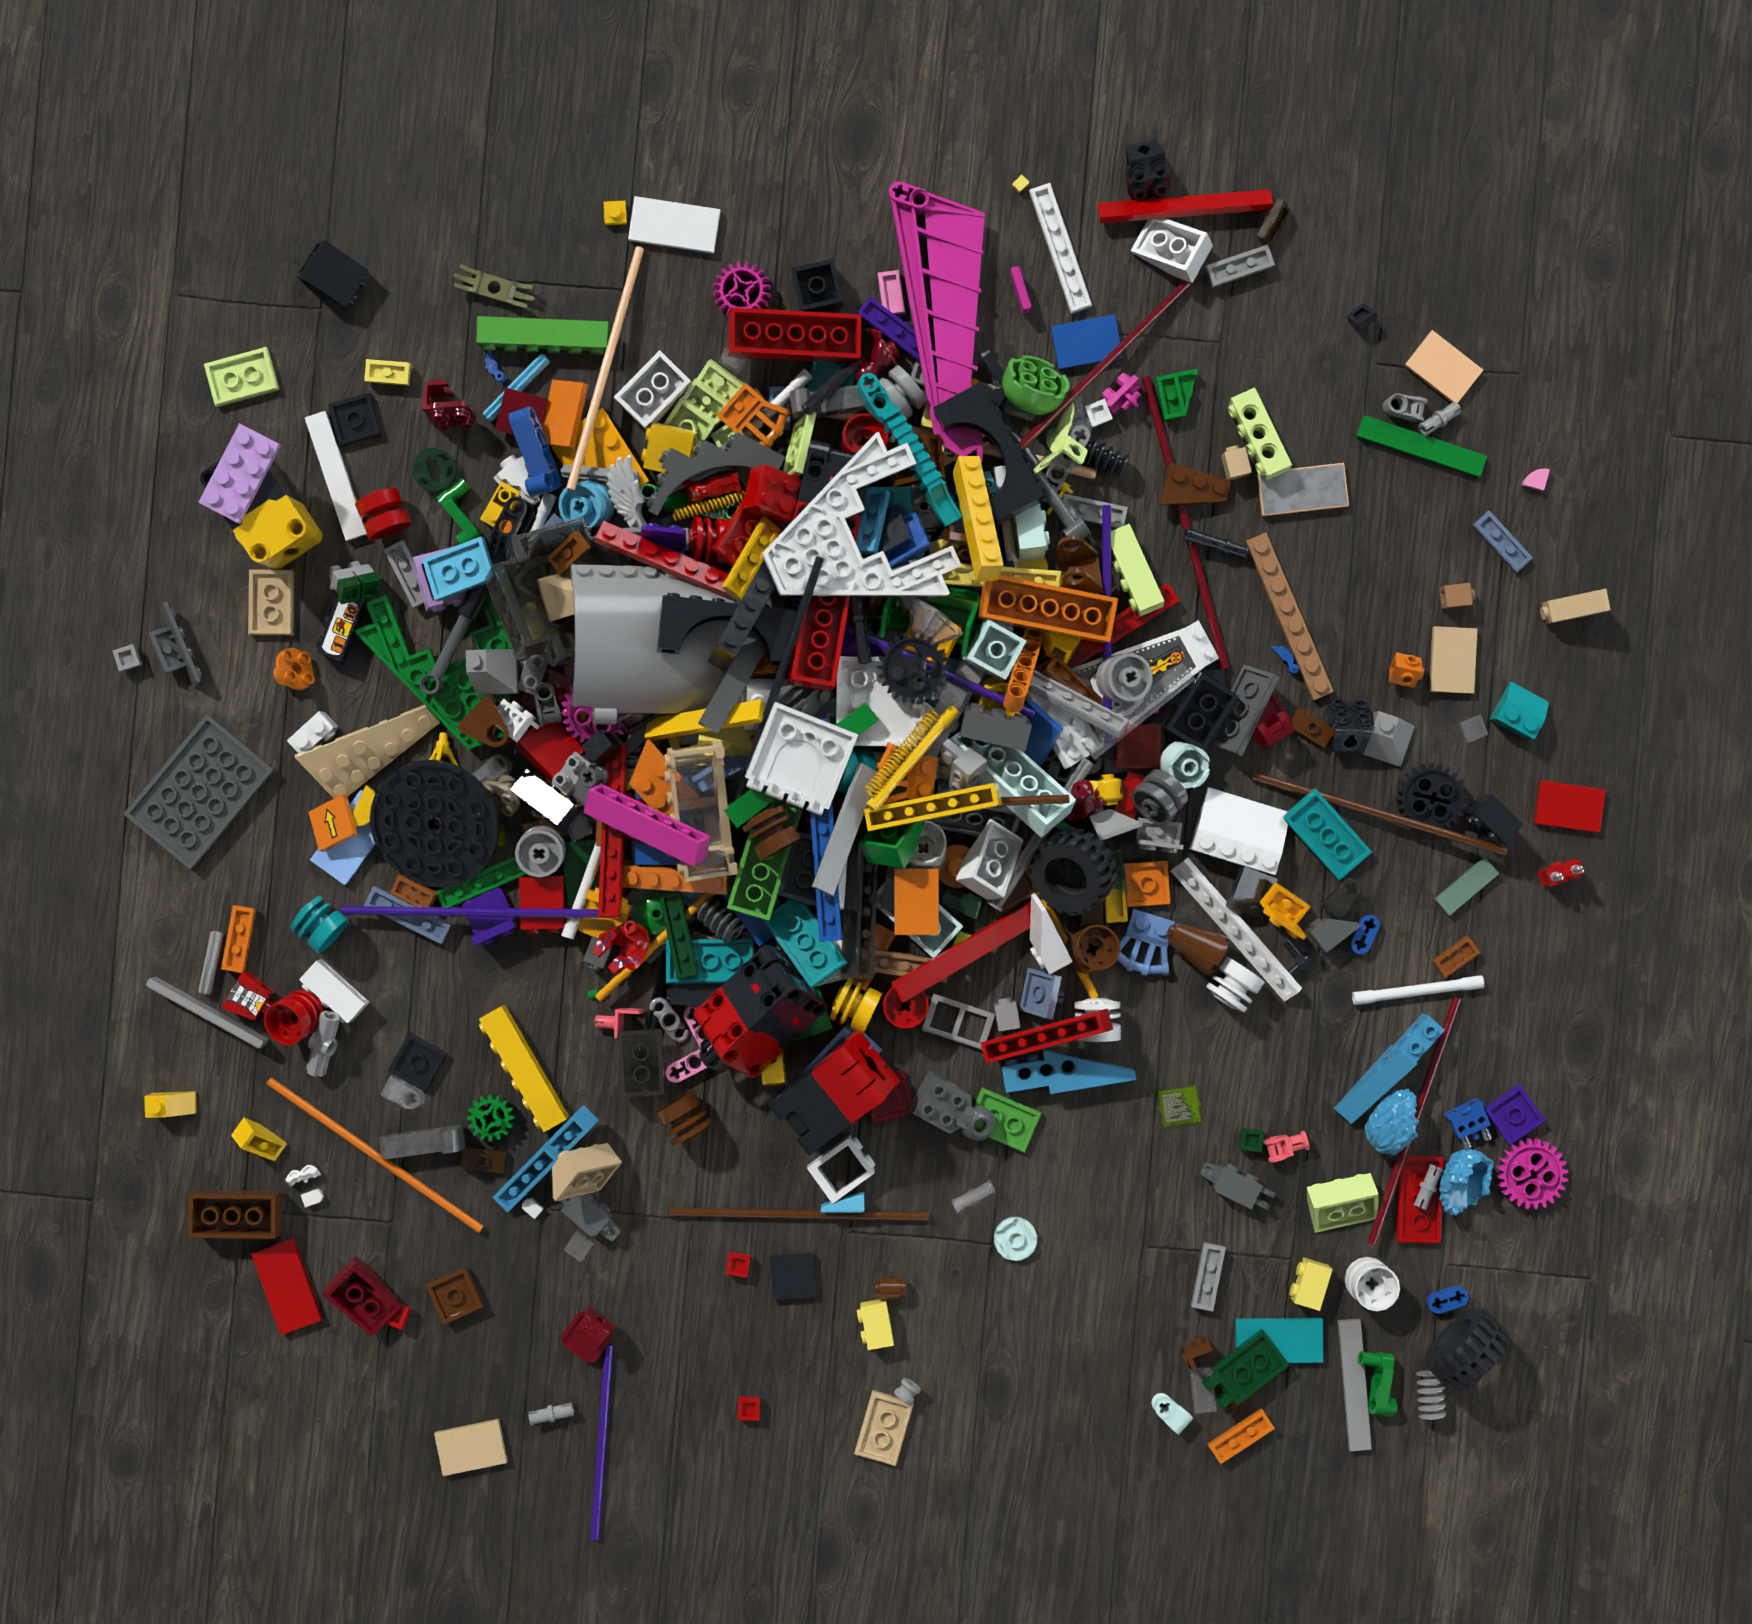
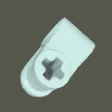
M1158 1393L1152 1398L1151 1404L1153 1409L1178 1435L1193 1420V1417L1183 1407L1175 1403L1165 1393ZM1161 1403H1163V1404H1166V1407L1163 1408L1162 1406L1160 1407L1159 1405H1160Z

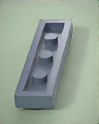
M373 886L364 906L414 907L377 886ZM383 915L440 944L444 943L452 926L451 923L437 916Z

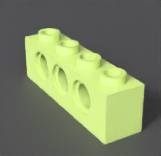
M1252 388L1232 397L1228 406L1229 414L1238 423L1237 430L1239 435L1246 439V449L1250 457L1254 456L1257 462L1255 467L1259 476H1263L1266 481L1289 471L1292 466L1290 459L1256 389ZM1250 412L1254 415V419L1248 420L1243 414ZM1253 432H1261L1264 438L1256 439L1253 436ZM1265 450L1270 451L1273 457L1265 458L1262 452Z

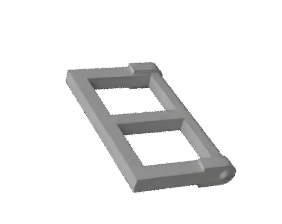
M933 994L927 1016L922 1025V1031L982 1051L980 1042L987 1041L995 1014ZM938 1001L960 1008L952 1034L930 1027ZM965 1010L987 1017L979 1043L957 1036Z

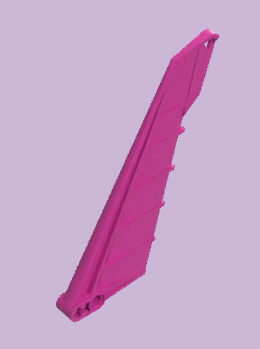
M895 182L889 188V196L933 433L941 435L942 446L957 456H968L977 449V456H980L982 464L983 434L969 428H955L944 432L933 414V407L972 387V370H978V366L972 364L975 332H979L980 329L976 327L978 293L981 294L979 280L981 256L983 255L982 244L985 213L928 193L926 190L910 184ZM899 192H902V193H903V195L900 194L899 197H896V195H898ZM922 198L925 200V203L916 205L914 201ZM925 213L926 230L917 227L916 214L922 215ZM918 235L927 238L929 270L922 268ZM923 276L930 278L933 311L927 309ZM928 316L933 318L936 352L932 351ZM933 357L937 361L938 383L935 380Z

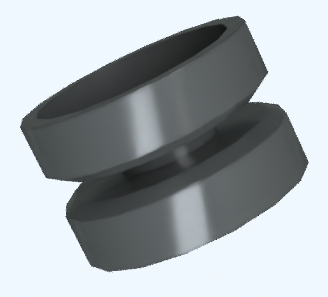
M1155 769L1143 779V783H1140L1131 793V799L1136 809L1145 818L1159 825H1167L1175 817L1176 812L1187 803L1188 795L1186 789L1174 776L1166 771Z

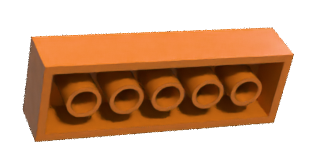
M999 575L997 581L983 582L977 619H989L992 622L1099 643H1108L1111 640L1118 598Z

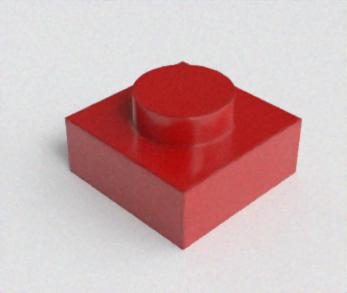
M729 1251L726 1275L747 1278L751 1254Z
M402 1304V1308L386 1324L398 1329H404L412 1308Z
M739 1396L737 1420L759 1421L760 1397Z

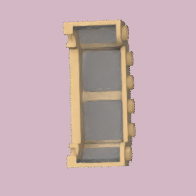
M721 741L678 749L667 748V755L664 756L665 767L668 769V771H664L665 783L670 785V792H667L668 806L672 805L673 813L669 814V816L711 836L704 861L694 867L684 864L681 860L677 862L678 874L683 876L685 882L738 874L737 863L734 862L729 817L723 811L728 807L723 768V757H725Z

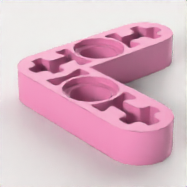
M687 1007L684 1016L700 1046V1043L704 1040L698 1035L701 1027L699 1025L694 1028L693 1024H697L694 1017H689L692 1007ZM700 1049L670 1064L666 1069L668 1080L677 1083L707 1068L702 1061L701 1066L696 1069L689 1065L691 1057L696 1056L699 1058ZM685 1061V1066L690 1073L686 1074V1070L680 1072L679 1078L671 1076L672 1067L679 1069L684 1066L681 1062Z

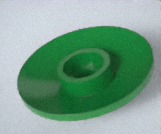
M661 891L646 894L641 898L636 907L638 924L646 928L648 933L660 935L666 929L659 895L666 893ZM655 909H658L661 912V915L658 918L653 916V911Z

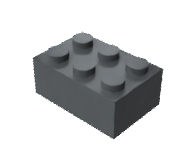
M971 703V706H965L960 726V736L1026 751L1032 724L1027 716L1014 713V716L1007 715L1005 710L993 708L990 711L986 710L984 705Z

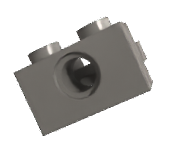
M947 739L942 744L938 769H940L944 776L950 778L948 785L950 790L956 791L981 786L987 760L970 747L964 752L950 739Z

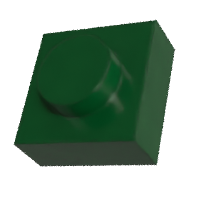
M1241 1127L1239 1149L1262 1152L1264 1130Z

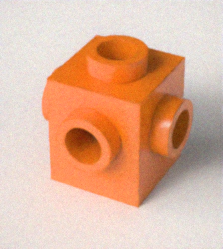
M1396 652L1389 667V682L1415 688L1417 681L1422 680L1424 675L1421 658Z

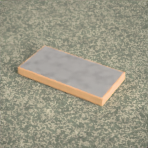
M1344 463L1293 468L1266 481L1263 476H1259L1257 473L1262 516L1349 506Z

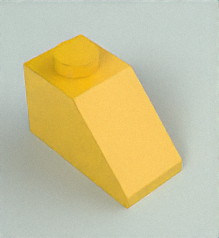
M196 1091L160 1092L144 1096L145 1118L172 1117L197 1113Z
M246 1118L242 1119L231 1135L241 1149L274 1162L287 1145L284 1140L261 1124Z

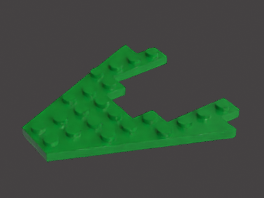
M514 569L500 574L483 607L489 625L470 632L476 650L513 649L514 628L508 618L505 602L513 601V609L515 610V586L512 578L514 577ZM388 595L367 602L366 605L373 624L355 630L356 634L468 750L484 745L485 743L463 734L456 726L485 695H495L500 701L505 699L511 704L512 693L477 695L466 672V658L449 664L442 678L444 687L440 693H424L420 688V680L423 676L430 675L436 663L432 649L429 648L413 655L410 654ZM433 678L427 683L431 691L436 688V681ZM499 728L495 732L496 738L499 739L504 736V732Z

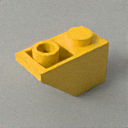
M501 481L480 520L494 527L507 500L511 497H520L521 492ZM518 501L512 502L510 506V509L513 513L516 509ZM508 520L501 523L500 529L502 532Z
M1044 632L1042 646L1048 657L1053 658L1057 655L1067 664L1077 650L1081 639Z

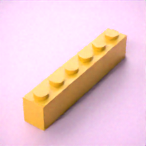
M958 456L953 476L963 516L962 519L975 580L997 581L1003 568V561L980 456Z
M991 783L882 805L876 813L867 808L864 809L868 831H876L1001 806L1002 801L998 783Z
M506 1005L480 1018L481 1023L479 1027L484 1035L488 1034L492 1041L490 1046L494 1053H499L503 1060L501 1065L506 1073L509 1072L513 1078L511 1080L513 1087L517 1092H521L524 1097L522 1099L524 1106L528 1111L531 1109L535 1116L533 1121L538 1129L542 1128L543 1132L565 1121L569 1117L567 1111Z

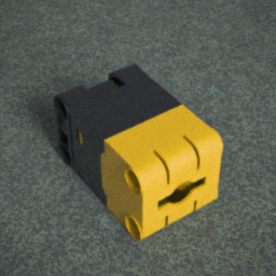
M221 459L201 473L200 482L204 488L207 487ZM274 460L241 524L223 516L251 559L273 569L283 568L322 540L321 530Z

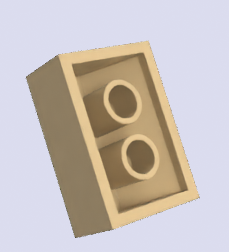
M608 1143L594 1144L591 1147H580L576 1150L561 1152L557 1157L558 1160L552 1166L553 1199L559 1201L600 1191L622 1163Z

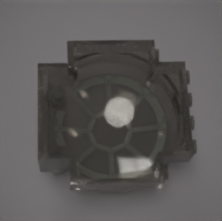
M583 517L510 537L506 543L510 560L493 564L484 579L516 660L526 661L530 656L545 654L554 666L575 664V614L550 622L537 583V579L558 573L547 557L574 531L579 530L591 546L574 565L631 566V561L626 555L594 542L595 536L591 537V528Z

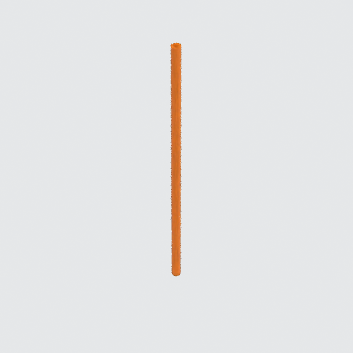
M271 1077L266 1084L470 1228L479 1233L484 1227L389 1159H382L378 1151Z

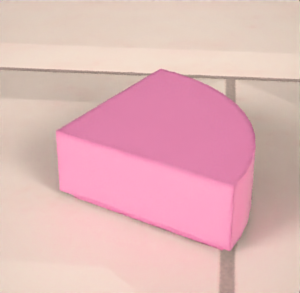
M1550 469L1533 471L1523 480L1521 486L1544 491Z

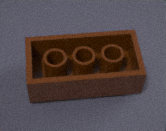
M194 1190L188 1194V1238L275 1239L282 1234V1191Z

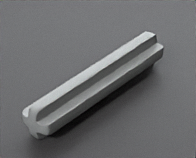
M212 931L210 933L198 990L199 993L209 995L212 992L223 940L222 932Z

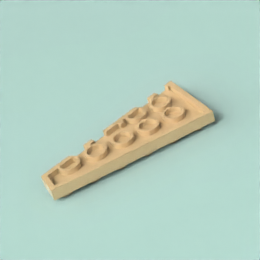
M423 705L404 712L400 716L388 721L387 719L381 721L375 726L365 727L339 737L335 741L323 746L313 747L310 751L295 754V758L333 798L342 794L348 797L437 726L440 721Z

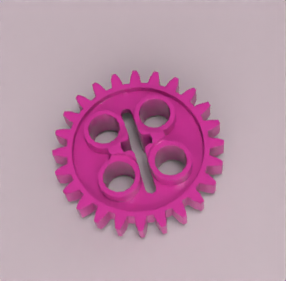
M569 687L572 694H564L568 701L561 702L562 706L566 709L560 712L563 716H566L562 721L564 724H568L565 728L568 732L572 731L571 735L573 738L579 735V741L582 743L585 739L588 740L599 729L611 732L615 739V733L618 732L623 735V731L617 722L616 724H605L602 728H596L597 724H593L592 720L593 707L572 706L573 687ZM580 712H587L585 718L577 719V715Z
M1526 1138V1144L1518 1140L1517 1147L1513 1144L1510 1145V1152L1503 1150L1506 1157L1498 1158L1503 1164L1496 1166V1168L1501 1170V1173L1495 1176L1502 1179L1497 1185L1505 1187L1501 1192L1504 1195H1508L1507 1199L1509 1201L1515 1200L1517 1206L1523 1203V1207L1526 1209L1531 1204L1532 1208L1537 1209L1538 1203L1545 1208L1547 1200L1554 1203L1552 1198L1554 1195L1559 1198L1561 1197L1557 1191L1558 1189H1566L1561 1183L1568 1181V1179L1563 1177V1174L1568 1173V1170L1562 1168L1567 1162L1559 1160L1562 1157V1153H1555L1557 1149L1555 1146L1549 1147V1143L1546 1141L1541 1144V1140L1535 1138L1534 1142L1530 1138ZM1537 1153L1538 1161L1531 1163V1156ZM1516 1166H1520V1173L1514 1176L1513 1169ZM1531 1170H1534V1171H1533V1175H1534L1533 1177H1530V1175H1531L1530 1171H1531ZM1550 1171V1179L1544 1181L1543 1175L1545 1172ZM1533 1184V1190L1526 1194V1186Z

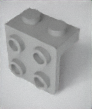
M1138 818L1141 827H1138L1136 830L1135 843L1140 844L1141 849L1156 850V846L1162 847L1161 851L1177 853L1178 849H1183L1184 845H1179L1182 823L1169 822L1167 825H1159L1146 818Z

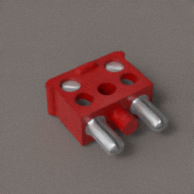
M1570 859L1562 863L1556 862L1551 864L1550 867L1538 871L1542 886H1555L1585 875L1581 862L1577 859Z

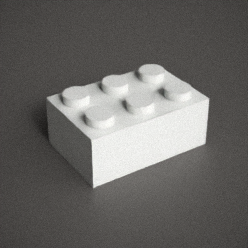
M659 350L614 398L647 431L648 427L651 428L653 423L658 422L687 392L692 382Z

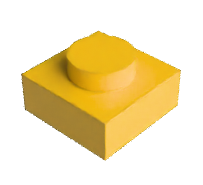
M626 201L604 202V221L606 226L627 225Z

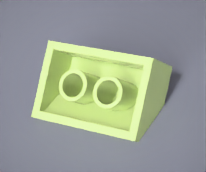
M1371 1173L1358 1174L1354 1177L1336 1179L1323 1184L1317 1183L1307 1187V1201L1315 1233L1376 1219L1378 1213V1192Z

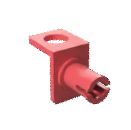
M619 1008L615 1009V1016L596 1015L595 1021L603 1022L595 1023V1028L614 1029V1039L622 1038L624 1036V1013L641 1014L645 1012V1009Z

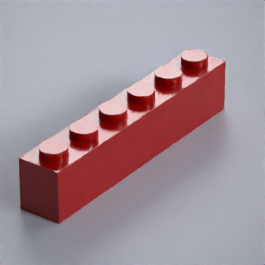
M1107 1008L980 1042L987 1064L1114 1029Z

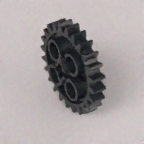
M913 631L911 638H908L904 632L902 640L895 636L896 643L892 644L888 641L890 649H882L886 656L878 657L883 662V665L877 666V669L883 670V673L878 678H885L886 681L881 685L882 687L889 685L888 694L893 691L896 692L894 699L899 698L901 695L903 696V703L908 698L911 699L912 704L915 703L916 698H919V701L923 703V696H927L931 700L932 691L939 694L937 686L945 687L941 679H948V676L943 674V671L949 670L950 667L944 666L943 663L949 659L941 657L945 649L937 650L939 642L931 644L932 636L924 640V633H921L919 638H916V634ZM908 646L914 647L916 651L915 656L911 659H907L903 655L904 649ZM896 657H900L910 664L917 662V668L929 674L931 678L927 679L917 672L910 674V669L898 662ZM926 658L934 659V668L925 670L922 666L923 660ZM900 665L903 667L904 675L901 678H895L892 675V669L895 666ZM915 677L923 679V687L919 690H915L911 686V681Z
M1429 763L1428 769H1426L1424 764H1420V771L1413 767V775L1405 773L1408 780L1399 781L1403 788L1396 789V791L1401 793V796L1395 797L1396 800L1401 801V804L1396 806V808L1404 810L1400 816H1408L1410 819L1443 828L1444 825L1450 829V821L1458 823L1456 815H1464L1459 811L1460 808H1467L1462 803V800L1468 799L1467 796H1462V792L1466 791L1467 788H1460L1459 785L1462 784L1463 780H1455L1458 773L1455 772L1450 775V767L1442 771V764H1438L1436 769L1433 763ZM1422 779H1426L1429 783L1425 791H1421L1418 786ZM1444 784L1450 788L1447 796H1442L1440 793V788ZM1413 792L1425 795H1432L1433 793L1434 797L1449 800L1450 804L1431 801L1430 803L1428 799L1413 796ZM1416 800H1421L1423 803V808L1419 812L1413 809V804ZM1439 805L1444 808V814L1441 817H1437L1434 813L1435 808Z

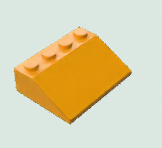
M602 407L597 412L582 466L609 468L610 465L614 464L616 467L618 457H622L624 463L626 456L631 455L632 469L639 472L640 476L638 481L639 489L644 484H651ZM586 418L580 422L574 449L551 446L562 465H573ZM578 479L577 482H582V481H587V480H585V479Z

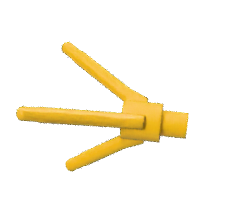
M447 733L439 734V741H436V747L429 760H435L436 758V760L441 761L442 756H448L451 763L458 766L451 748H449L450 742H448Z

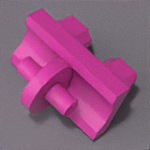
M1122 373L1116 380L1117 385L1121 388L1115 392L1109 387L1102 393V398L1105 399L1109 411L1113 415L1120 408L1126 411L1130 406L1133 409L1139 406L1136 400L1141 396L1138 392L1141 389V385L1138 382L1139 378L1135 375L1130 377Z

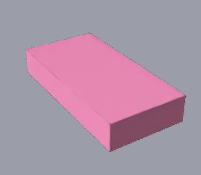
M899 270L878 273L882 305L896 316L904 315L905 308Z

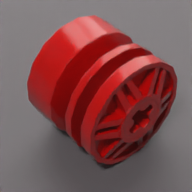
M870 414L855 415L844 426L841 452L854 454L877 432H879L886 447L889 435L884 431L885 426Z
M694 517L688 539L690 558L699 561L701 557L702 563H707L710 554H712L714 564L729 565L712 548L730 519H716L714 528H712L710 518H705L702 523L701 517Z
M890 988L883 1001V1013L887 1020L895 1027L902 1029L913 1028L920 1024L927 1016L929 1009L928 998L924 991L907 1000L911 1003L909 1006L911 1010L907 1012L906 1010H900L902 1006L894 988Z
M296 990L283 999L278 1000L266 1010L264 1025L273 1040L281 1045L291 1046L316 1031L320 1014L324 1010L321 1002L315 995L305 990Z

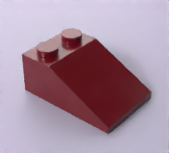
M356 1255L325 1285L323 1296L371 1337L402 1308L400 1301L376 1273Z

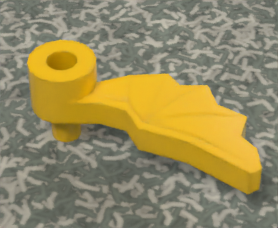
M1063 482L1059 489L1061 491L1059 494L1060 498L1066 492L1070 495L1074 492L1069 489L1070 485L1066 482ZM1050 507L1046 514L1050 515L1053 509Z

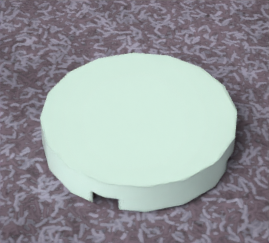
M1010 1217L1003 1220L997 1226L994 1233V1243L997 1251L1004 1258L1021 1261L1028 1258L1034 1252L1037 1244V1234L1033 1225L1028 1220L1021 1217Z

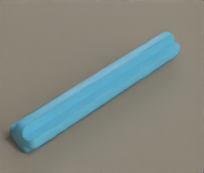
M540 354L507 388L522 392L550 363L549 359L545 355ZM504 391L483 412V415L489 421H493L499 415Z

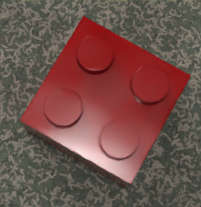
M767 464L751 468L742 509L761 518L766 517L777 525L792 521L801 479Z

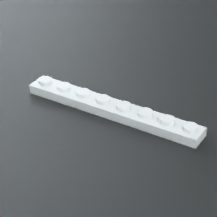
M1186 858L1171 870L1174 876L1283 1001L1300 992L1302 987L1234 909L1226 906L1227 901L1189 858Z

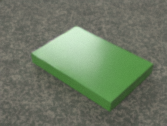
M981 1087L973 1107L982 1106L988 1108L993 1113L995 1128L989 1138L1025 1153L1042 1112ZM978 1121L975 1124V1129H980L983 1126V1121Z

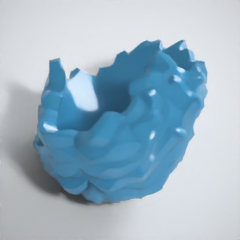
M1409 1089L1395 1090L1392 1094L1387 1095L1377 1105V1108L1374 1109V1112L1365 1124L1368 1141L1381 1154L1396 1155L1404 1147H1407L1414 1138L1418 1137L1415 1129L1419 1120L1414 1115L1417 1112L1415 1109L1417 1107V1100L1414 1093H1410Z
M1463 1149L1450 1156L1439 1188L1441 1193L1439 1198L1446 1213L1449 1212L1450 1215H1457L1459 1212H1463V1209H1467L1468 1205H1476L1478 1199L1490 1194L1489 1186L1492 1180L1491 1175L1494 1163L1483 1152L1476 1149Z

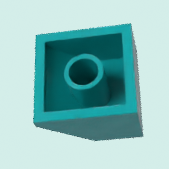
M1509 682L1489 720L1526 740H1533L1545 721L1549 702L1519 685Z

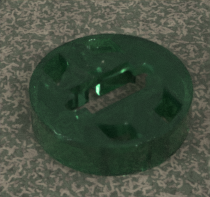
M434 447L427 448L415 457L412 473L419 486L428 491L440 492L448 489L454 483L457 476V465L454 458L445 450ZM446 455L449 458V460L445 461L440 456ZM429 456H431L432 460L436 459L442 474L439 483H437L436 479L432 480L426 465ZM421 464L420 471L417 472V465ZM453 468L452 475H449V469ZM425 479L429 484L424 485L420 480Z

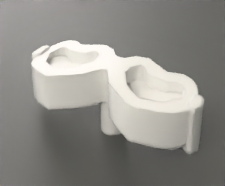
M307 1165L300 1172L292 1170L285 1181L289 1186H293L301 1180L306 1183L309 1178L320 1176L321 1173L314 1166Z

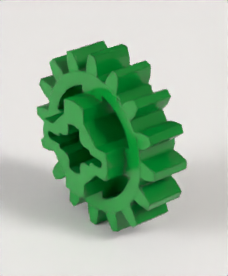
M493 1093L488 1095V1099L482 1095L480 1096L481 1102L478 1100L473 1101L472 1103L475 1108L470 1107L468 1109L472 1113V1115L467 1117V1120L472 1121V1124L468 1127L475 1128L474 1136L478 1133L481 1134L480 1140L485 1139L486 1136H488L489 1142L493 1141L494 1136L500 1140L502 1138L501 1133L507 1135L509 1133L507 1127L512 1128L514 1126L510 1122V1120L515 1118V1115L510 1114V1111L514 1108L513 1106L507 1107L506 1105L509 1100L507 1099L502 1102L501 1095H498L496 1099H494ZM492 1103L488 1109L480 1108L484 1104ZM500 1108L503 1110L505 1117L502 1116ZM493 1111L494 1120L489 1124V1117L486 1115ZM477 1118L480 1119L482 1127L479 1125ZM493 1126H501V1129L497 1131H490Z

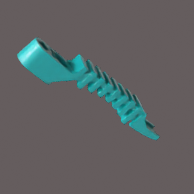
M863 374L856 385V392L869 414L881 424L883 423L886 434L892 433L890 439L893 443L897 441V447L908 443L916 461V464L909 467L910 471L915 470L916 473L913 475L915 480L920 479L922 481L918 486L920 491L925 488L927 489L924 496L942 524L946 527L962 518V514L948 492L946 482L941 478L940 471L937 472L935 463L931 462L929 459L930 455L924 451L925 447L922 443H919L918 436L912 432L913 428L910 424H907L905 415L902 416L900 414L899 406L895 407L874 374ZM864 383H865V385L870 384L871 387H870V388H869L868 386L864 387L863 384H864ZM873 401H880L883 404V408L875 407Z

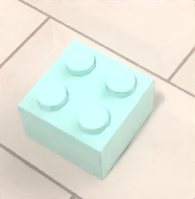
M1036 504L1012 517L1018 561L1044 558L1045 551L1048 550V544H1050L1048 531L1044 532L1046 523L1045 510L1041 511L1040 504Z
M989 619L983 620L969 645L966 656L962 660L998 680H1006L1026 640Z

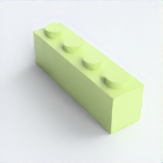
M1130 524L1111 531V555L1113 557L1111 563L1115 573L1119 572L1122 577L1120 584L1123 591L1128 592L1131 597L1129 604L1132 611H1137L1140 617L1164 606V599Z

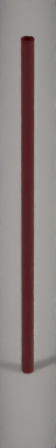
M1184 280L1065 396L1062 404L1056 410L1048 413L1018 442L1022 450L1190 287L1188 281Z
M1456 997L1452 998L1442 1027L1445 1031L1438 1038L1416 1101L1417 1107L1415 1109L1417 1112L1414 1115L1417 1120H1420L1461 1003V999ZM1412 1141L1398 1153L1367 1241L1369 1244L1376 1246Z

